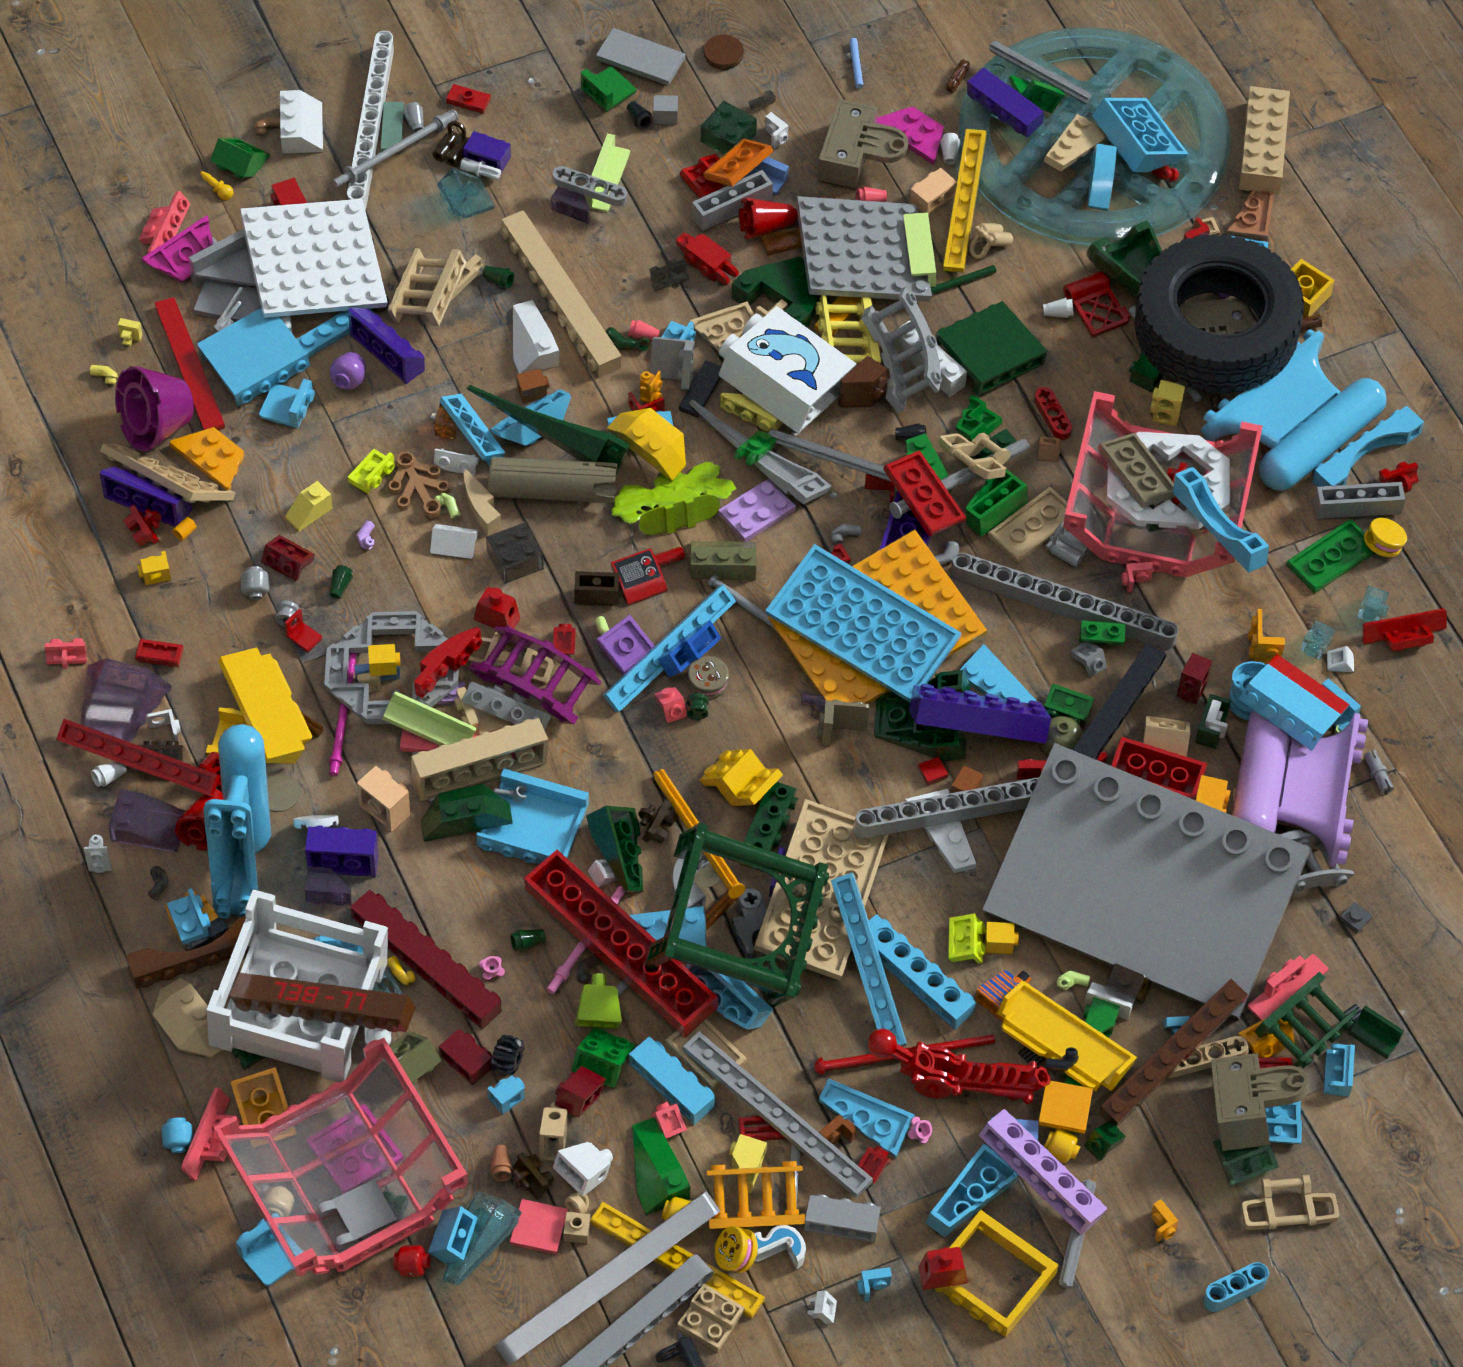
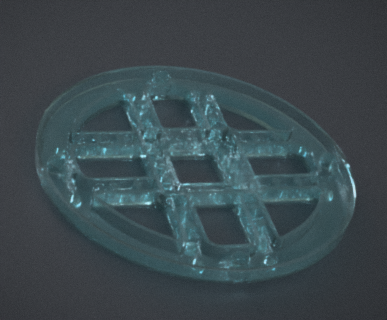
M1066 28L1040 33L1009 46L1008 48L1091 93L1092 97L1088 103L1084 104L1064 93L1065 97L1062 99L1064 103L1048 119L1043 116V124L1028 136L1031 141L1007 166L1002 165L990 135V116L999 119L998 116L991 111H987L976 100H972L967 92L964 96L958 126L961 156L966 129L986 130L978 190L994 207L1014 222L1029 230L1057 240L1091 245L1092 242L1107 237L1113 243L1123 239L1134 225L1146 220L1153 227L1156 236L1167 233L1184 224L1206 206L1221 184L1227 168L1231 134L1228 117L1217 92L1203 74L1185 58L1173 50L1139 35L1106 28ZM998 55L984 65V68L1009 86L1012 85L1008 79L1010 75L1026 79L1030 82L1033 79L1052 86ZM1074 58L1109 59L1092 79L1088 81L1077 80L1051 64L1052 62ZM1135 70L1145 71L1164 83L1148 100L1162 119L1181 101L1185 102L1194 119L1199 138V151L1179 140L1188 152V155L1169 165L1178 169L1185 177L1171 189L1162 188L1139 173L1133 172L1129 167L1125 166L1127 164L1126 161L1116 150L1112 188L1141 206L1115 211L1079 209L1088 199L1094 149H1091L1087 155L1079 157L1076 162L1070 165V167L1078 171V174L1054 198H1044L1023 185L1043 165L1045 156L1077 114L1085 117L1089 112L1094 113L1103 98H1113L1109 95ZM1108 141L1105 144L1109 146H1114L1110 141Z

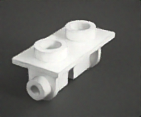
M444 448L441 450L435 449L434 465H438L441 470L461 474L468 470L475 476L479 458L474 454H459L447 451Z
M93 835L89 840V847H84L88 870L96 873L112 871L107 846H103V838L100 835Z

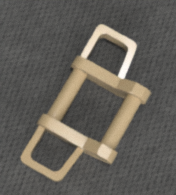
M985 433L978 434L972 442L960 434L940 436L939 445L951 457L958 458L969 466L970 471L984 479L1005 476L1006 467L1003 464L1010 458V452L1006 448H1000L992 442ZM984 447L994 453L993 457L973 460L970 457L977 455Z
M495 632L492 639L481 637L482 644L489 645L485 659L470 656L468 662L482 663V661H486L501 636ZM527 647L521 667L513 665L510 672L518 675V677L523 676L532 663L533 658L538 654L537 651ZM548 657L543 661L548 664L545 675L543 677L534 675L531 681L544 685L548 683L554 667L553 660ZM496 660L493 666L498 668L504 662Z
M1301 1175V1178L1271 1181L1269 1178L1262 1179V1198L1244 1201L1241 1206L1246 1230H1272L1278 1226L1299 1224L1314 1226L1316 1224L1336 1222L1339 1218L1335 1194L1312 1193L1309 1175ZM1301 1187L1305 1214L1275 1217L1271 1190ZM1313 1201H1329L1333 1214L1316 1217ZM1263 1206L1266 1221L1251 1222L1247 1209Z

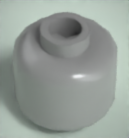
M257 566L246 568L245 572L240 576L241 593L248 596L250 600L262 599V596L269 592L268 573Z

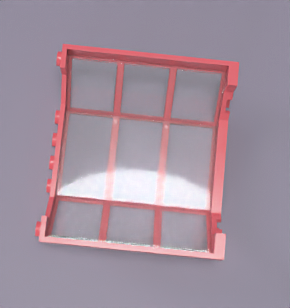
M1094 391L1063 527L1101 560L1110 563L1126 565L1129 563L1152 562L1153 572H1163L1182 577H1189L1233 563L1235 558L1206 527L1204 532L1197 536L1190 533L1188 526L1179 525L1176 528L1148 532L1146 526H1136L1107 502L1108 464L1098 450L1099 443L1137 432H1169L1131 425L1127 420L1122 421L1117 416L1118 412L1113 409L1115 395ZM1241 422L1239 434L1232 436V440L1226 442L1222 440L1217 442L1206 440L1230 459L1229 509L1224 513L1240 528H1242L1263 427L1262 425ZM1150 451L1166 474L1169 468L1178 469L1181 462L1187 463L1186 469L1194 467L1202 477L1209 473L1207 469L1184 451L1169 461L1156 451ZM1161 501V502L1155 503V504H1153V505H1154V507L1156 508V507H1158L1159 505H1161L1162 503H1164L1165 501ZM1181 501L1179 505H1176L1182 511L1188 509Z
M384 1037L380 1040L369 1042L363 1048L365 1059L346 1080L331 1084L327 1090L321 1093L312 1094L299 1105L294 1104L288 1107L282 1114L269 1117L263 1124L239 1126L238 1120L234 1116L230 1119L225 1118L214 1127L219 1143L296 1276H304L306 1271H312L315 1275L328 1273L329 1269L336 1268L337 1272L350 1269L429 1226L434 1221L432 1215L438 1209L444 1210L454 1199L452 1194L457 1189H464L468 1185V1176ZM375 1179L397 1221L339 1250L335 1245L336 1237L348 1233V1230L337 1210L322 1218L317 1212L318 1205Z

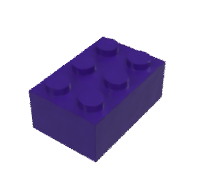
M321 825L315 827L308 826L305 847L308 873L376 877L379 857L377 831L367 828L357 830L346 827L326 828Z

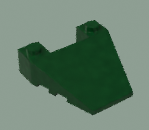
M800 256L745 270L732 282L731 298L739 304L748 302L749 306H751L763 293L776 302L782 299L788 303V308L784 312L808 329L814 314H816V302H819L821 295L809 294L804 259Z
M963 670L940 672L935 674V678L930 679L927 683L934 686L935 689L942 690L943 687L955 689V692L964 693L966 690L970 691V682ZM894 692L885 694L877 699L874 728L875 738L933 758L939 757L942 761L966 758L967 740L961 730L916 724L909 712L910 702Z

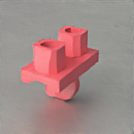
M74 638L71 642L51 639L50 643H45L47 665L62 664L63 669H68V664L87 663L86 645L82 638Z

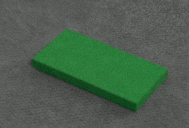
M1349 519L1286 562V566L1315 594L1375 554V552L1366 545L1364 541L1365 532L1352 519Z

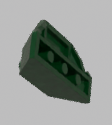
M484 784L438 793L421 820L424 842L513 824L510 803Z

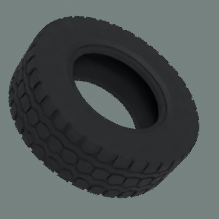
M1218 234L1205 237L1204 235L1195 236L1193 239L1187 238L1160 252L1151 261L1142 276L1134 321L1137 341L1141 351L1153 367L1156 366V370L1162 375H1166L1173 382L1177 381L1180 385L1187 388L1192 387L1193 390L1201 392L1204 390L1207 393L1220 392V394L1231 393L1232 391L1236 393L1242 392L1245 389L1250 390L1258 385L1261 386L1267 383L1270 379L1277 376L1292 358L1297 347L1304 313L1303 293L1293 270H1290V266L1285 261H1282L1281 257L1276 253H1272L1270 249L1263 245L1259 246V243L1251 240L1246 241L1245 238L1237 236L1234 238L1231 235L1218 236ZM1223 293L1234 296L1249 305L1256 313L1259 321L1251 328L1240 333L1229 335L1213 334L1198 329L1189 323L1181 314L1179 306L1196 295Z

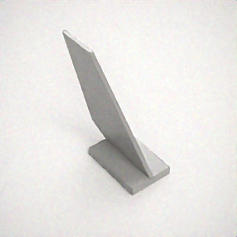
M243 230L189 257L191 280L196 288L203 285L205 279L256 286Z

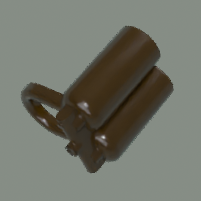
M451 121L447 125L448 133L444 135L432 155L437 161H446L448 165L456 167L464 156L463 148L469 137H466V128L461 123ZM452 126H457L462 133L453 132Z

